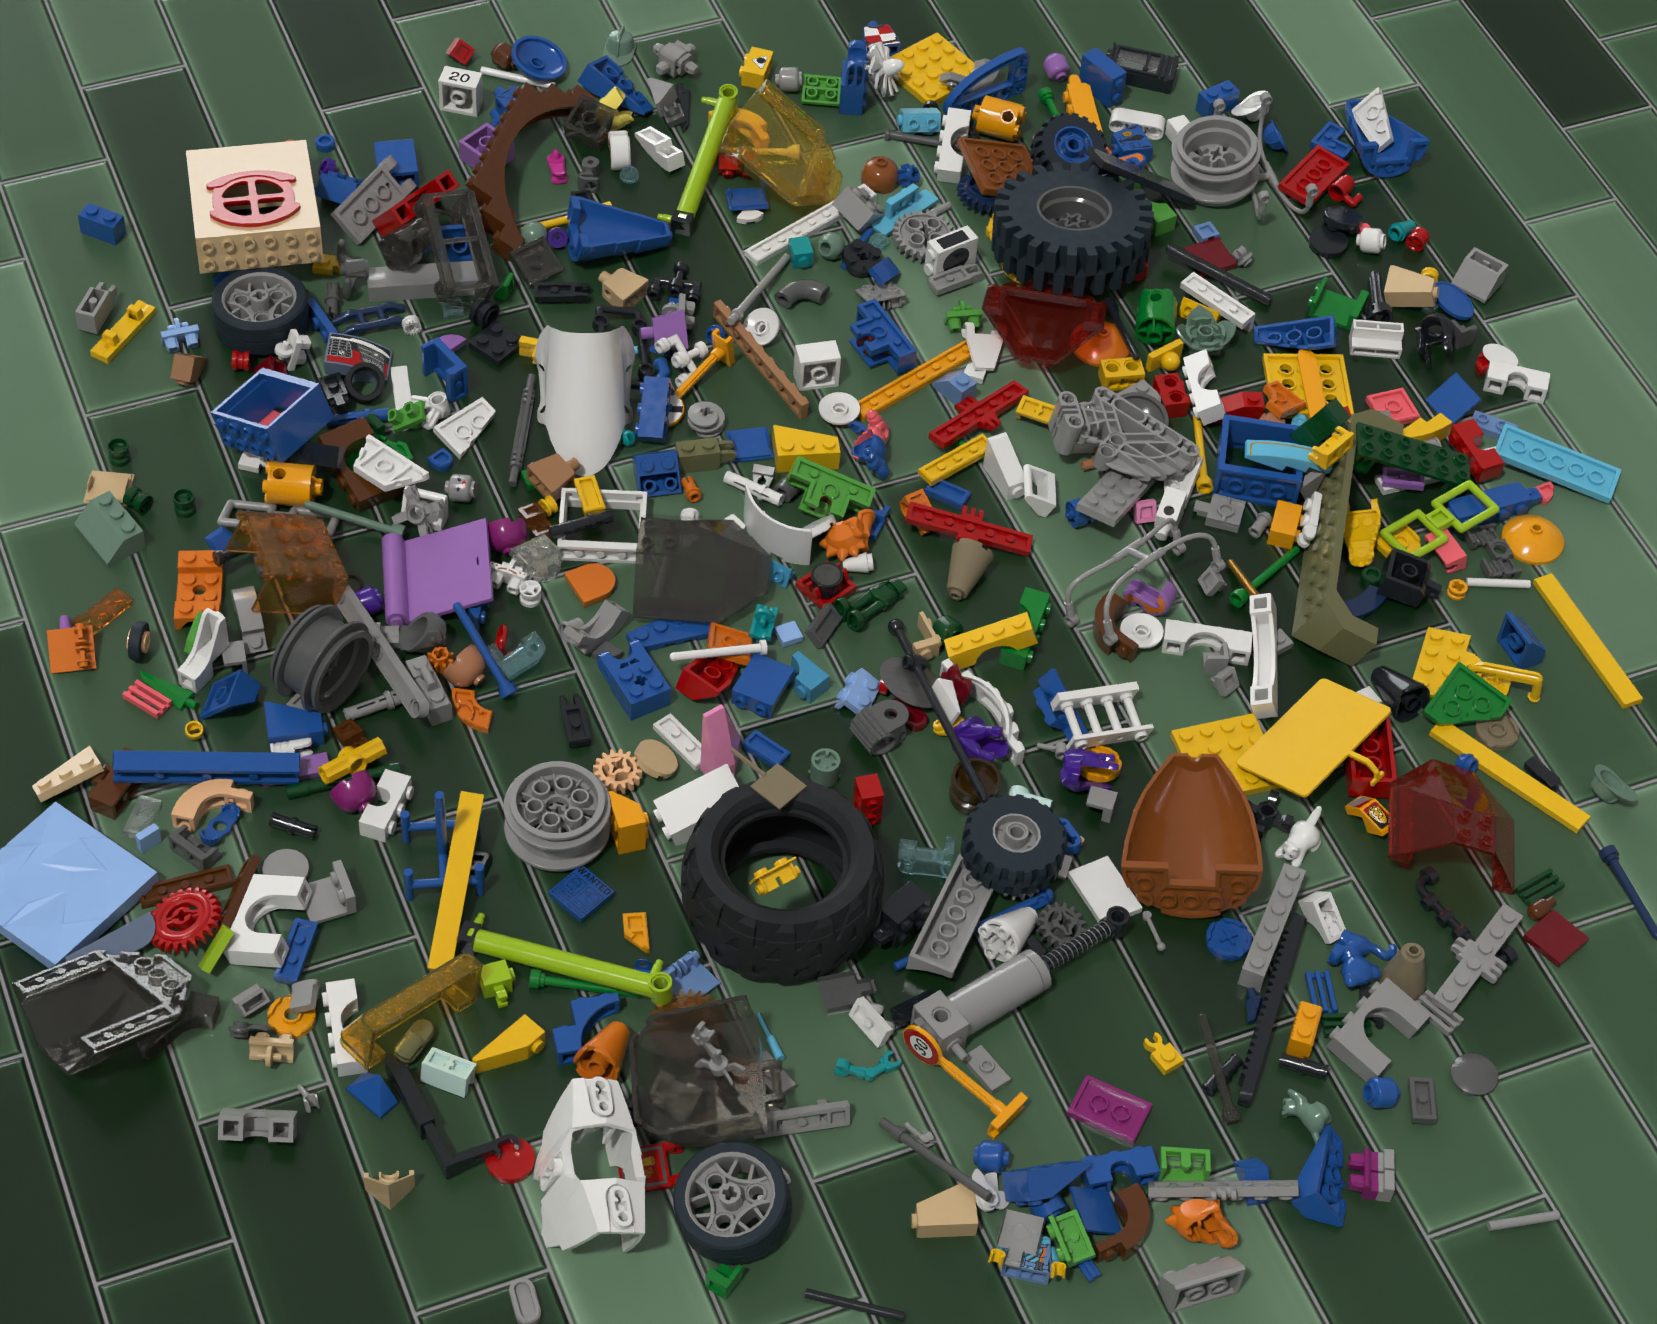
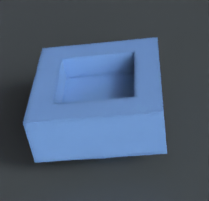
M1211 221L1193 226L1192 232L1200 243L1219 238L1220 233Z

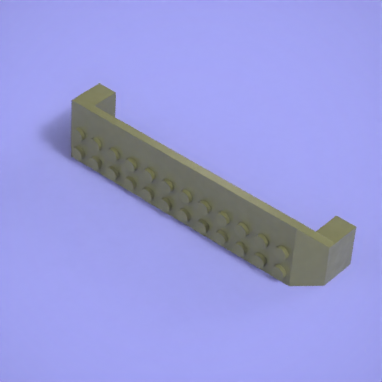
M1374 409L1353 414L1345 422L1347 424L1345 429L1355 433L1352 448L1332 464V470L1326 473L1316 491L1322 494L1318 526L1314 539L1310 541L1311 543L1307 548H1304L1292 636L1352 667L1377 645L1379 629L1353 616L1336 590L1355 450H1357L1356 424L1361 422L1403 435L1404 427L1402 423Z

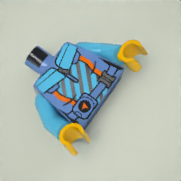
M1041 1236L1036 1257L1032 1254L1023 1253L1020 1269L1005 1266L1007 1248L998 1247L992 1249L988 1259V1263L997 1262L999 1264L998 1267H1002L1001 1276L1048 1285L1049 1277L1054 1278V1275H1060L1062 1279H1065L1066 1264L1060 1262L1055 1247L1051 1246V1239L1048 1236Z

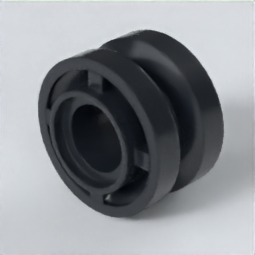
M480 297L471 307L469 320L485 329L497 320L500 307L488 298Z

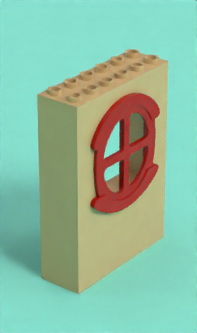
M306 140L186 151L200 274L324 262L320 221ZM280 206L268 214L259 213V208ZM251 209L252 214L242 216L232 213L230 210Z

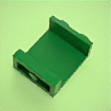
M1324 276L1321 284L1317 283L1315 287V296L1311 295L1307 307L1310 308L1308 316L1316 318L1334 315L1337 326L1351 330L1353 319L1359 320L1366 307L1369 292L1361 290L1357 300L1325 289L1328 278Z

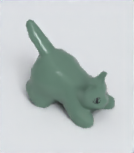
M1288 1089L1287 1093L1290 1098H1284L1281 1115H1283V1118L1288 1116L1298 1117L1311 1133L1316 1145L1325 1126L1332 1121L1331 1114L1324 1104L1317 1101L1310 1104L1306 1097L1292 1089Z

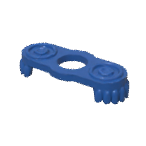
M235 803L222 805L220 814L210 820L205 830L200 829L201 842L205 845H215L223 836L229 834L232 826L239 819L240 807L235 805ZM216 823H223L226 825V829L218 831L213 826Z

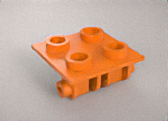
M77 623L72 628L47 630L51 674L97 669L92 625L85 626L84 623Z

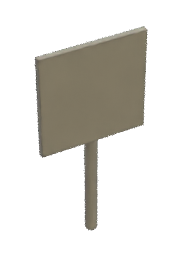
M731 749L734 755L762 775L750 787L779 810L807 787V785L778 763L765 773L736 749Z

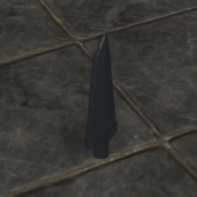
M677 83L676 93L678 98L675 102L677 104L680 103L687 120L680 124L684 133L689 125L690 90L684 89L682 83Z

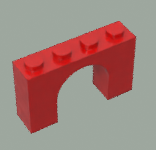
M448 169L373 219L372 223L381 236L385 237L460 185Z

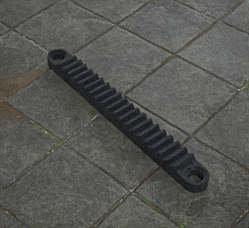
M1294 913L1291 926L1285 927L1238 1082L1242 1089L1237 1104L1246 1107L1250 1105L1305 921V915Z

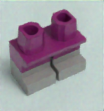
M1365 1147L1363 1153H1350L1348 1169L1360 1170V1174L1350 1173L1348 1189L1361 1192V1198L1390 1202L1395 1191L1394 1150L1384 1149L1383 1153L1371 1152L1369 1148Z

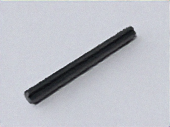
M1169 243L1165 253L1266 306H1269L1272 302L1273 295L1172 243Z

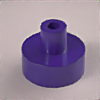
M326 157L320 164L319 175L321 173L328 174V171L339 173V169L335 168L336 161Z
M554 227L549 230L547 240L552 247L561 248L567 243L568 236L562 228Z

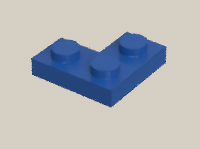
M1331 121L1322 128L1310 143L1311 148L1314 149L1317 145H1320L1343 160H1346L1353 150L1352 146L1339 141L1345 135L1346 129Z

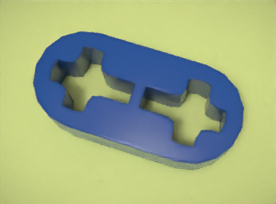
M1059 818L1061 825L1066 830V839L1069 841L1065 854H1077L1081 850V837L1067 819Z

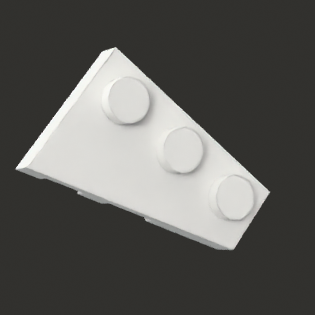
M1377 87L1352 109L1356 123L1369 142L1376 141L1379 144L1378 153H1380L1394 139L1382 89Z

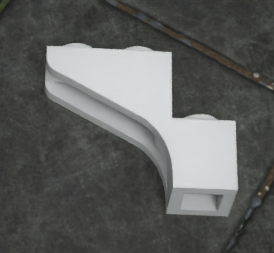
M208 607L204 610L192 651L186 661L177 669L179 684L196 694L214 677L212 662L229 646L226 618L220 612H215Z

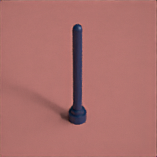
M1608 845L1602 848L1598 853L1601 860L1611 866L1651 936L1657 940V926L1620 865L1618 850L1615 845Z

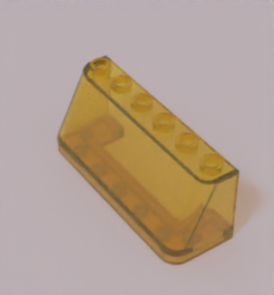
M460 954L360 1015L341 1031L340 1045L364 1069L368 1070L384 1060L386 1052L375 1042V1039L440 999L448 1003L457 1013L474 1004L477 999L483 964L470 954Z

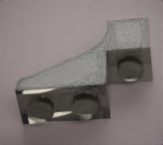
M191 991L188 1000L185 999L183 1001L181 1010L155 1005L152 1014L149 1013L147 1015L144 1034H140L137 1041V1048H140L141 1058L152 1059L187 1030L195 1028L213 1030L221 1011L219 997Z

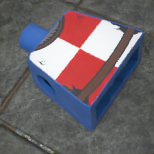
M871 21L863 28L862 41L867 44V53L870 50L869 45L880 41L890 49V57L900 52L901 42L890 25H878L876 21Z

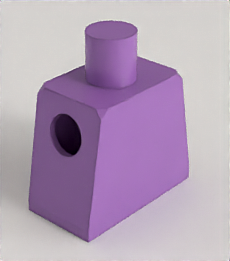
M683 309L652 317L651 327L640 328L641 340L653 339L654 345L661 338H668L678 334L683 345L688 349L685 312Z

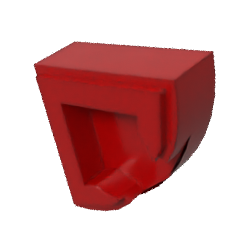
M1483 352L1479 354L1475 364V369L1479 376L1486 374L1490 363Z

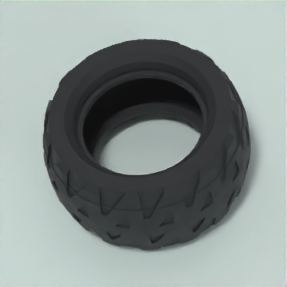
M798 778L807 787L780 810L750 787L756 781L739 787L736 786L726 791L711 808L707 807L700 816L689 837L682 859V903L689 925L697 941H702L709 952V956L722 967L726 966L740 974L741 977L756 982L779 983V985L798 984L799 982L814 978L818 979V977L833 973L845 961H850L861 949L880 913L884 891V864L881 850L870 822L861 810H857L848 801L847 797L832 788L829 789L810 780ZM766 853H791L806 857L821 865L832 877L836 887L825 898L813 905L796 909H777L760 905L746 898L732 884L729 875L738 865L751 857Z

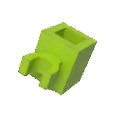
M505 959L478 966V981L484 998L495 996L498 1008L508 1006L506 1000L508 999L507 993L512 992V982L515 981L513 968H508Z

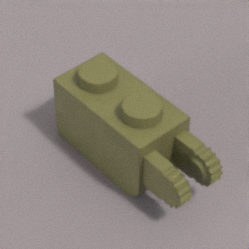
M717 437L675 442L679 473L686 474L716 470L720 467L721 462L735 460L737 456L736 452L732 450L734 447L732 440L718 441Z

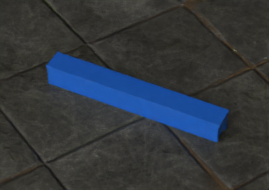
M113 750V783L199 784L213 779L234 780V784L291 785L299 783L301 753Z

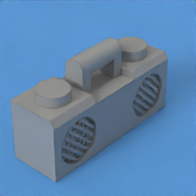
M423 655L406 661L407 671L429 703L427 718L431 726L452 720V704L427 656Z

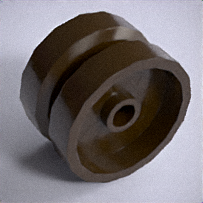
M978 757L969 758L988 797H999L1001 775L997 767L986 759ZM959 762L954 767L951 775L949 798L956 810L962 814L969 815L982 802L974 790L961 762Z

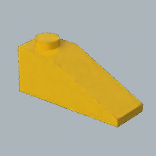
M524 1014L472 1058V1062L477 1063L475 1074L529 1059L534 1053L538 1054L545 1046V1031Z

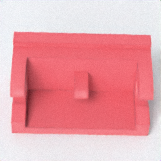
M1448 529L1443 530L1449 540L1434 550L1443 561L1444 566L1448 568L1446 572L1451 574L1461 569H1466V553ZM1432 532L1425 535V540L1428 543L1437 538Z

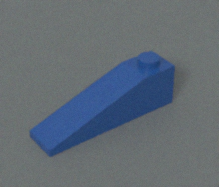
M607 55L588 63L578 79V82L582 84L585 90L602 98L614 86H617L625 93V98L620 106L643 116L654 109L645 96L633 88L634 83L632 80H627L623 76V69Z
M1334 315L1254 326V343L1310 350L1332 348L1338 346V328Z

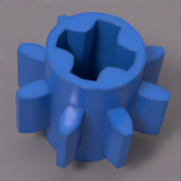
M903 164L901 169L897 170L899 173L897 180L902 187H908L913 183L915 184V182H919L920 172L917 167H914V164Z

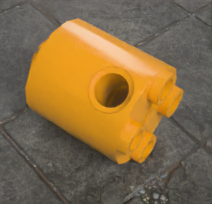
M986 95L981 106L975 105L972 119L977 121L976 132L1011 142L1019 141L1021 136L1020 125L1025 123L1027 112H1025L1026 107L1022 104Z
M267 461L266 474H268L267 480H263L262 492L265 493V503L304 507L305 501L314 502L317 496H322L323 479L317 478L316 465Z

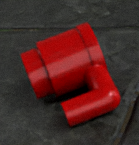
M1349 175L1339 177L1328 187V194L1333 200H1343L1350 207H1355L1363 199L1360 193L1353 198L1348 195L1355 185L1354 179Z

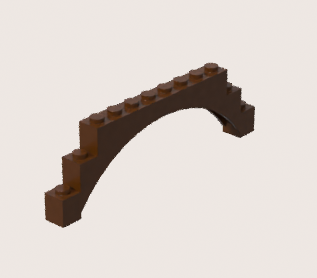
M527 82L521 88L518 86L512 94L514 99H510L505 107L507 112L504 111L498 120L501 123L497 124L492 131L494 137L491 136L485 145L487 150L484 149L478 158L480 163L478 162L472 169L474 175H471L465 183L467 188L464 195L480 205L478 209L480 215L476 221L493 232L491 236L493 242L489 248L507 261H510L512 256L519 252L525 240L520 235L513 220L506 196L505 164L510 146L521 130L538 121L556 117H576L581 120L590 110L595 97L579 85H576L572 90L568 89L566 93L552 83L547 89L543 87L541 91H538Z

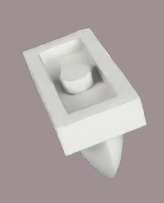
M863 996L857 998L849 1016L875 1046L880 1048L885 1046L889 1036L894 1033L895 1024L881 1016L884 1006L869 1003Z

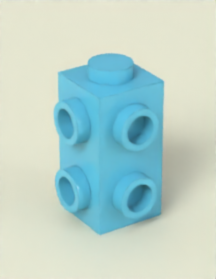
M900 108L899 115L896 116V125L899 126L902 132L914 135L916 132H923V134L931 135L934 132H940L941 112L937 108Z

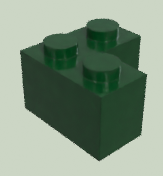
M1335 398L1294 430L1290 437L1296 444L1319 447L1332 436L1337 426L1345 429L1347 427L1345 422L1351 416Z

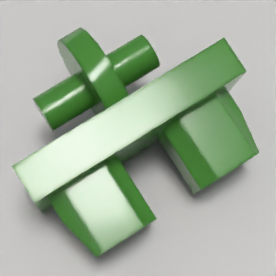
M959 300L958 306L951 307L952 311L946 312L944 325H948L951 334L961 332V324H965V322H973L975 332L979 331L983 315L982 309H972V305H965L964 300Z
M422 400L415 403L409 401L399 410L395 408L388 410V421L392 423L393 431L398 433L410 427L413 429L420 428L422 422L426 421L424 413L425 402Z

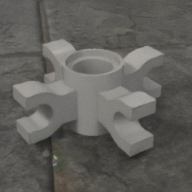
M416 485L404 489V495L410 506L406 511L391 517L394 525L409 520L411 523L417 524L420 537L434 533L427 517H429L430 513L445 507L443 499L427 503L424 500H420ZM415 507L421 510L422 516L416 514Z

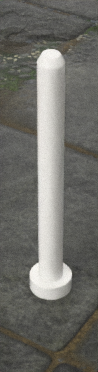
M764 639L759 640L758 644L672 652L670 660L682 661L760 652V655H767V642Z

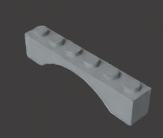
M1284 863L1242 967L1238 981L1239 985L1248 988L1253 987L1256 991L1260 992L1280 937L1302 887L1306 870Z

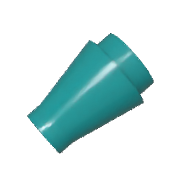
M1413 220L1393 223L1388 230L1389 237L1393 241L1401 242L1411 233L1416 224Z

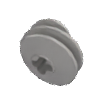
M705 401L693 404L688 410V425L696 431L699 437L713 438L723 431L725 414L717 404Z

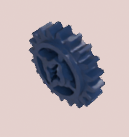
M971 172L970 176L965 174L964 178H960L956 191H958L957 196L961 197L960 201L966 202L965 206H971L972 210L977 209L980 213L982 211L990 213L992 210L994 211V203L997 196L982 195Z

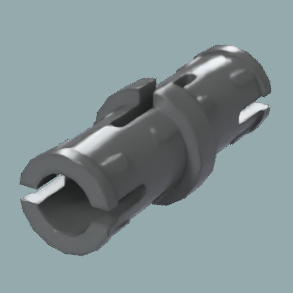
M331 281L327 283V295L324 298L326 305L325 314L329 320H332V314H334L333 318L338 316V306L341 303L339 297L340 284L336 281H333V287H331Z

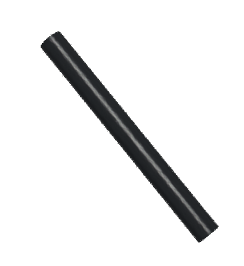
M809 1288L806 1289V1299L896 1321H904L905 1312Z

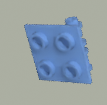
M695 950L693 952L689 951L662 971L671 976L673 981V999L684 1010L720 984V981L698 961L700 955Z

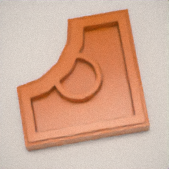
M1278 380L1266 384L1262 390L1269 399L1265 408L1279 419L1302 411L1307 405L1306 402Z

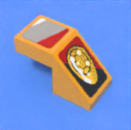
M1360 795L1345 806L1347 814L1363 818L1367 833L1384 836L1398 826L1397 820L1375 798Z

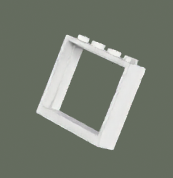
M562 488L559 523L567 521L568 507H582L576 488ZM600 489L606 509L640 510L638 543L565 540L566 535L559 537L557 541V560L644 564L647 492Z

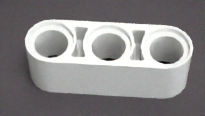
M1115 108L1111 113L1109 129L1112 132H1117L1139 124L1148 139L1159 140L1163 137L1166 120L1158 114Z

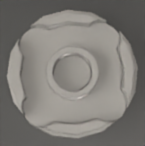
M282 849L273 852L264 860L262 872L263 875L295 876L307 879L310 869L308 860L302 853L297 850Z

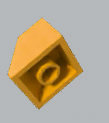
M608 791L611 800L610 831L618 854L621 855L645 849L646 839H649L646 827L649 826L647 813L642 811L639 803L613 791Z

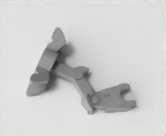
M701 1021L696 1026L691 1037L695 1044L701 1045L707 1050L711 1060L700 1059L694 1066L711 1069L714 1076H724L732 1086L734 1083L728 1072L732 1070L744 1072L746 1068L736 1062L729 1064L727 1058L721 1055L722 1051L714 1048L709 1042L715 1034V1030H708L704 1025L705 1022Z

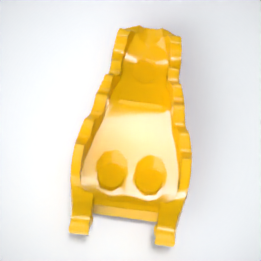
M1378 498L1371 499V509L1350 511L1348 502L1344 539L1349 552L1350 564L1354 567H1364L1373 562L1374 546L1382 519Z

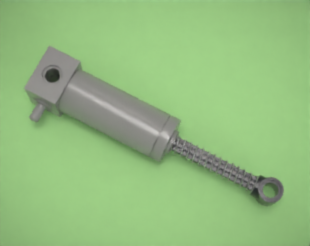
M1113 906L1108 909L1106 916L1100 919L1099 924H1095L1094 927H1090L1089 930H1085L1084 933L1075 936V939L1072 938V941H1066L1065 944H1061L1060 947H1057V950H1052L1045 957H1040L1030 949L1024 950L947 997L941 990L913 1005L910 1025L919 1026L927 1031L939 1044L945 1059L948 1060L956 1055L961 1061H965L968 1058V1054L965 1051L967 1037L1049 989L1051 986V976L1049 973L1051 969L1054 970L1056 966L1059 967V964H1064V961L1074 958V955L1083 952L1082 950H1088L1089 946H1093L1094 943L1097 944L1103 938H1120L1124 936L1130 918L1129 912L1124 907Z

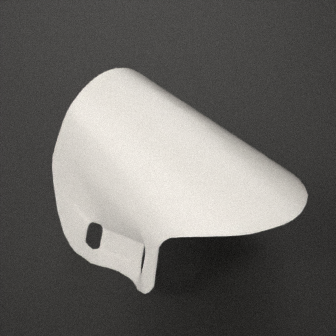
M547 325L538 338L535 350L540 383V405L537 411V420L539 423L546 425L556 453L565 461L573 457L576 458L580 464V469L576 470L575 473L579 476H590L599 472L610 461L620 441L624 426L633 421V411L630 405V386L635 359L634 344L624 326L604 333H569L559 331ZM539 364H541L544 367L545 372L542 371ZM629 365H632L628 372H626V368ZM546 405L545 411L541 413L540 410ZM624 406L629 409V414L626 413Z

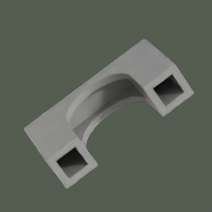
M1388 977L1381 984L1377 981L1368 991L1371 996L1368 999L1363 996L1355 1005L1358 1009L1357 1012L1354 1014L1350 1011L1342 1020L1345 1024L1342 1029L1337 1026L1328 1036L1331 1041L1326 1047L1366 1083L1370 1078L1378 1077L1391 1060L1368 1040L1364 1031V1020L1368 1017H1381L1410 1039L1430 1017L1427 1011Z

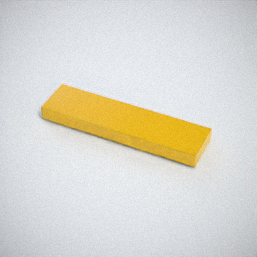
M981 434L919 468L918 474L930 486L937 484L984 458L987 437Z

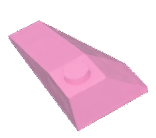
M721 704L703 714L700 770L707 774L728 764L733 776H735L738 757L731 752V749L734 748L738 752L740 751V737L724 706Z

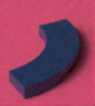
M1369 584L1368 588L1361 595L1344 601L1353 616L1363 619L1364 616L1376 612L1388 597L1378 594V587Z

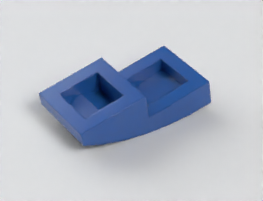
M888 256L873 266L868 272L881 287L901 271Z

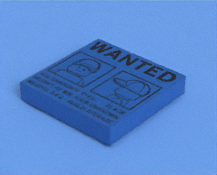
M581 866L549 890L548 896L580 923H583L613 898L615 891L586 867Z

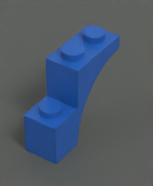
M618 992L612 994L603 993L600 996L589 998L580 997L571 1001L573 1025H563L552 1029V1041L558 1066L573 1064V1059L577 1051L582 1048L583 1041L589 1030L602 1019L620 1013Z

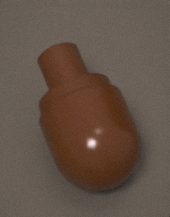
M1550 896L1546 900L1543 898L1537 899L1528 906V917L1534 921L1544 918L1551 912V907L1556 904L1555 898Z

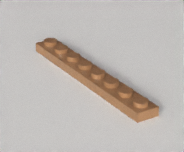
M721 299L714 302L713 317L733 338L737 346L800 420L806 418L809 407L807 398L801 395L796 385L789 381L785 372L778 368L774 359L766 354L763 346L755 341L751 332L744 328L740 320L736 321L734 325L727 323L731 309Z

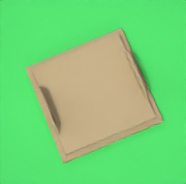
M92 470L88 479L83 504H88L91 499L110 491L119 503L126 508L127 505L123 503V496L128 488L132 486L135 474Z

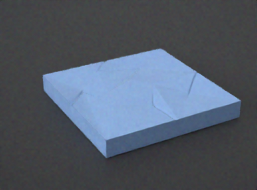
M54 802L0 850V934L58 975L69 965L65 957L97 940L140 900L142 895L145 896L153 889L152 886L159 881L158 873L66 808Z

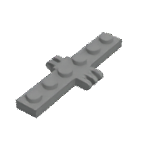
M1504 903L1475 942L1471 939L1466 941L1458 937L1450 949L1456 954V959L1460 962L1435 994L1431 1003L1451 1015L1479 976L1495 984L1498 980L1497 977H1500L1502 971L1507 968V964L1495 955L1523 916Z
M1215 1177V1180L1148 1181L1149 1197H1154V1200L1165 1201L1169 1197H1178L1179 1200L1188 1201L1193 1199V1197H1203L1204 1200L1211 1201L1221 1198V1200H1226V1198L1242 1200L1243 1197L1266 1200L1268 1197L1277 1196L1281 1200L1293 1199V1196H1299L1297 1180H1230V1177L1220 1180V1177Z

